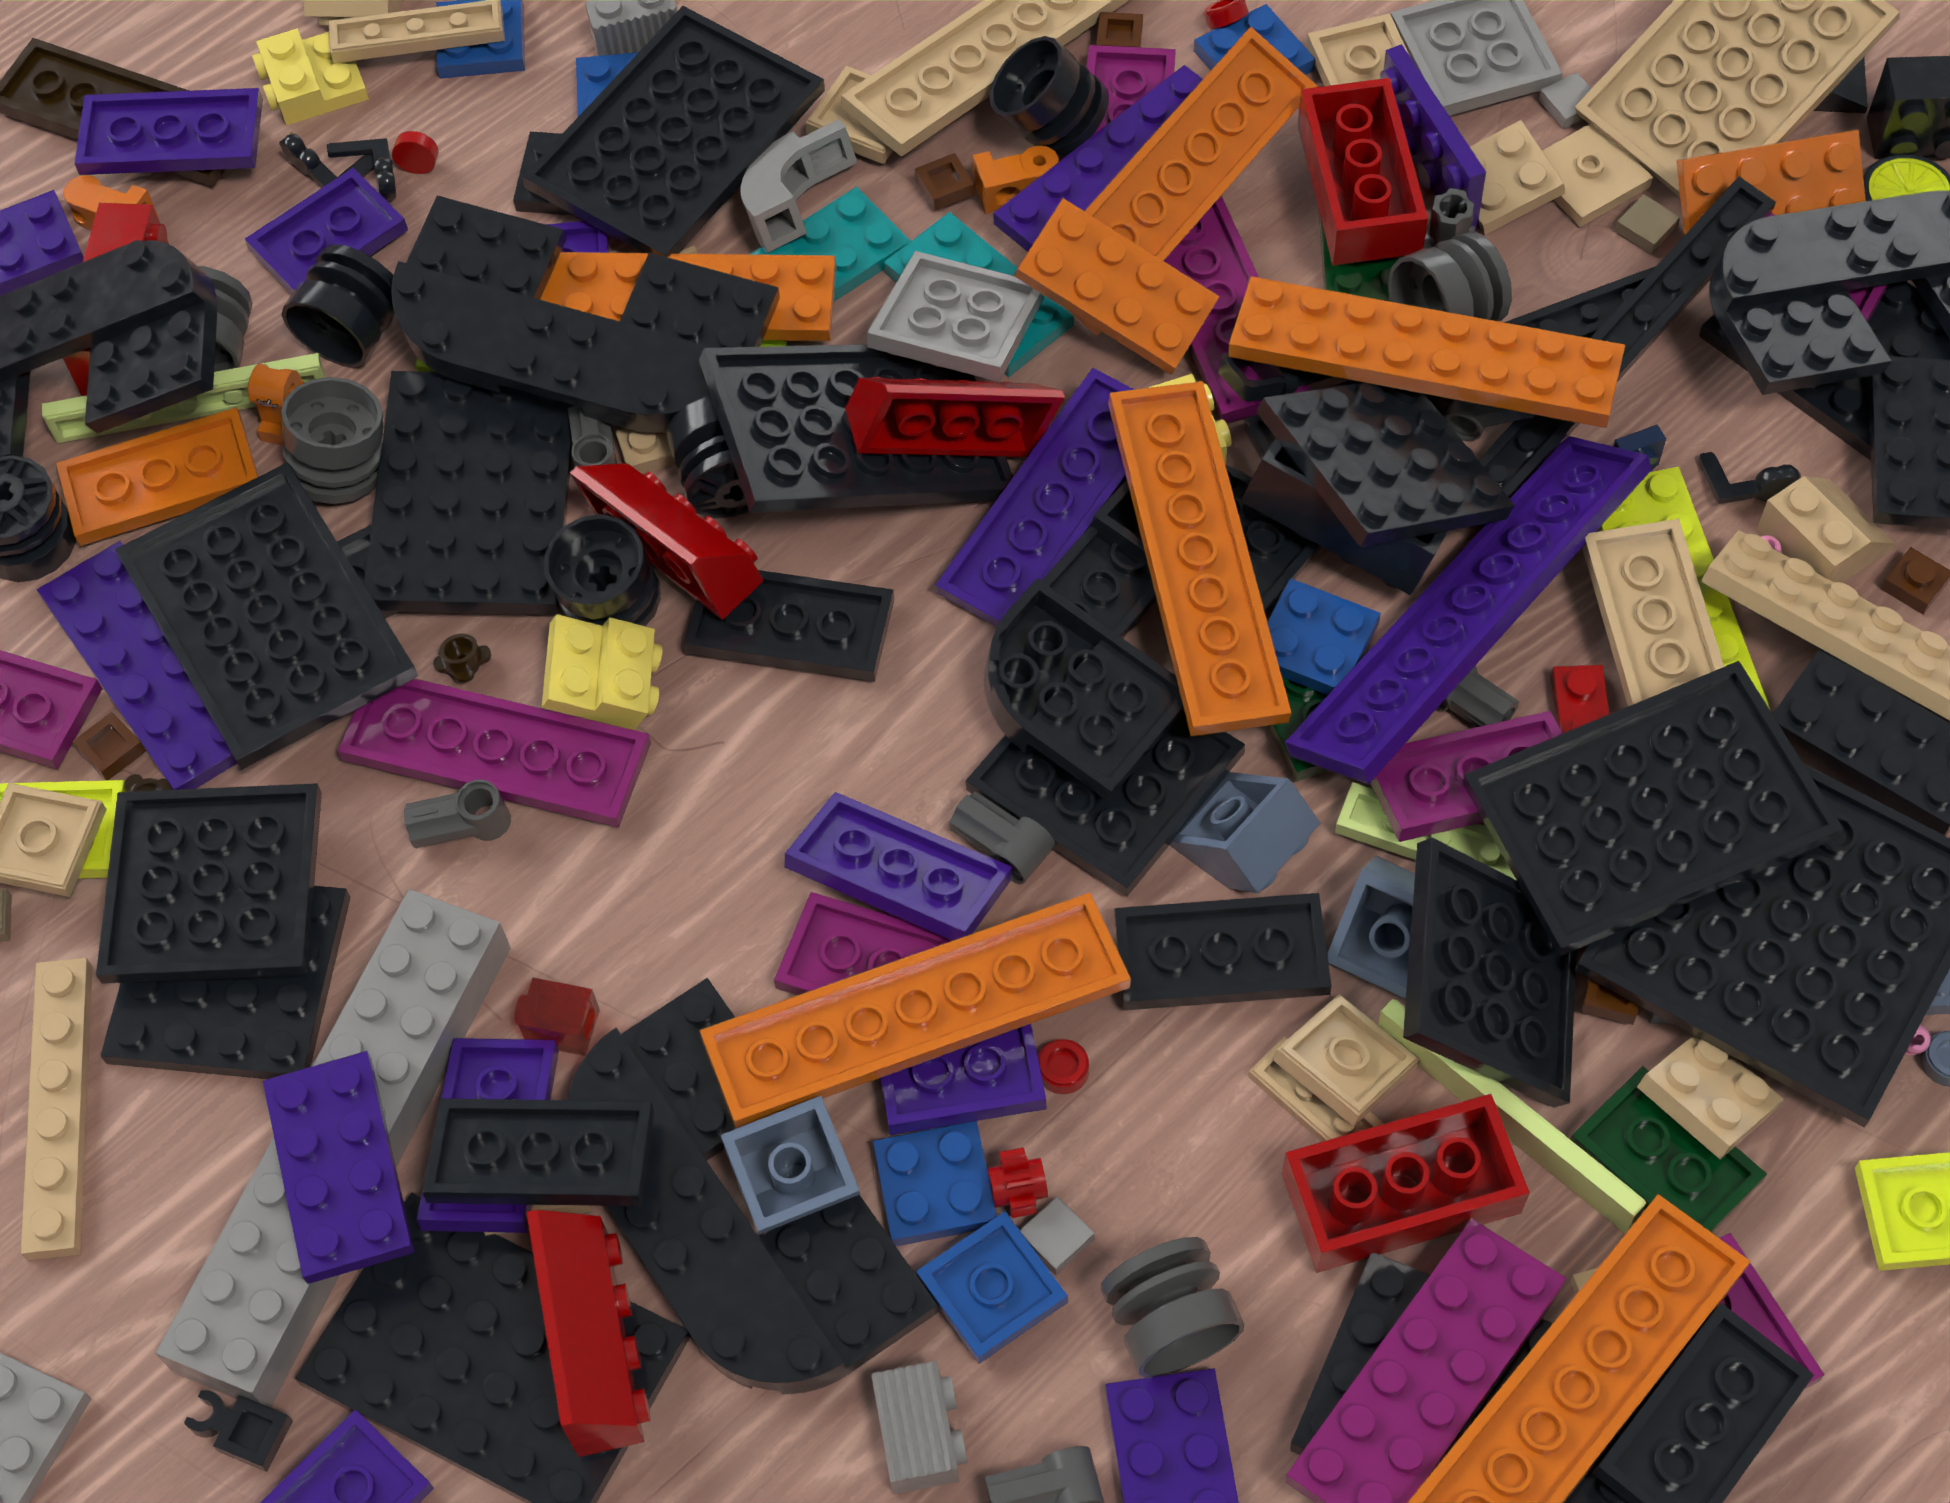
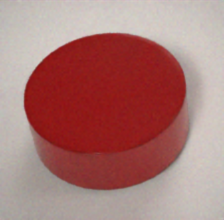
M1219 0L1209 5L1203 14L1208 28L1215 29L1242 19L1249 13L1245 0Z
M406 131L398 135L392 150L394 162L401 169L413 174L430 172L434 168L439 154L435 141L426 134L417 131Z
M1057 1039L1046 1044L1039 1052L1038 1061L1043 1086L1047 1090L1056 1094H1070L1079 1090L1086 1083L1089 1076V1058L1085 1049L1077 1042L1069 1039Z

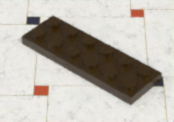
M32 38L0 80V113L78 140L85 95L190 90ZM226 169L169 172L214 187Z

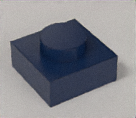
M1657 424L1615 439L1613 447L1648 455L1651 469L1653 470L1656 466H1659L1666 437Z

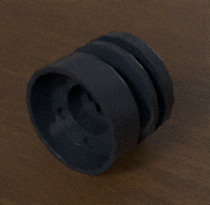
M1042 36L1031 39L1018 47L1004 61L995 75L990 89V105L1000 118L1014 130L1020 131L1029 143L1034 146L1049 147L1056 152L1058 157H1062L1073 152L1094 135L1105 117L1109 105V93L1104 83L1096 75H1092L1085 65L1079 64L1074 55L1055 38Z
M331 244L321 250L317 256L316 263L311 265L307 272L306 281L298 284L283 306L281 315L284 323L298 341L310 351L318 353L322 358L341 366L358 367L363 365L379 343L382 335L381 331L389 328L395 315L391 294L394 275L380 262L360 250L346 245Z
M711 396L703 397L686 405L673 416L667 427V442L674 463L679 469L680 482L684 487L686 499L698 514L708 515L712 518H728L750 512Z
M14 455L0 457V579L18 583L38 580L56 571L71 555L76 544V538L69 512L44 467L30 458Z
M608 515L584 516L565 525L551 539L544 556V575L566 617L601 626L609 617L641 626H646L654 618L661 601L660 581L633 527L620 518Z

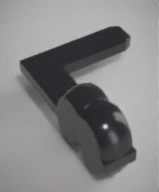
M291 132L279 142L287 159L301 173L310 175L322 187L352 168L363 178L375 169L373 154L364 155L337 177L320 161L319 156L314 150L305 146L303 140L297 134Z
M387 138L336 142L326 145L328 157L331 158L373 154L378 193L386 201L396 198L395 178Z
M1713 452L1701 453L1699 457V464L1719 504L1751 498L1767 502L1768 499L1801 478L1800 472L1794 466L1783 464L1778 467L1763 469L1757 474L1755 480L1730 484Z

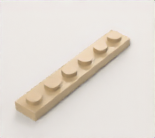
M87 957L36 963L21 1238V1254L27 1261L81 1255L93 968Z

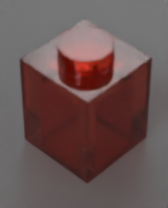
M533 977L528 994H521L518 999L514 1019L524 1039L556 1040L559 1051L586 1056L600 1008L593 989Z

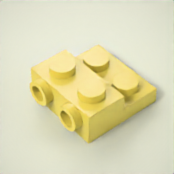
M297 28L256 41L260 53L253 54L252 57L261 80L269 78L271 81L270 84L263 85L272 111L281 109L286 125L369 100L356 61L333 63L330 54L329 32L302 40Z
M556 614L549 625L541 708L635 730L647 715L654 713L659 699V688L651 685V672L655 673L662 658V645L654 643L655 629L611 617L601 626Z

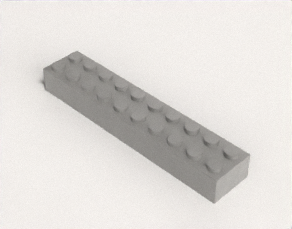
M408 889L312 1065L316 1066L368 1051L373 1062L396 1167L447 1072L453 1038L465 1037L511 949L500 922ZM274 1137L155 1353L177 1375L235 1399H238L240 1395L270 1408L340 1276H334L311 1284H307L302 1277Z

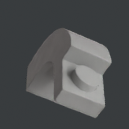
M839 119L801 138L794 131L782 136L773 142L746 170L741 183V198L755 236L767 253L807 233L796 201L808 188L858 163L846 126Z

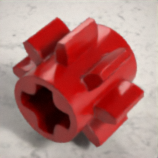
M1024 1147L999 1152L1000 1166L988 1168L995 1208L1008 1205L1011 1218L1036 1214V1200L1048 1198L1041 1158L1028 1160Z

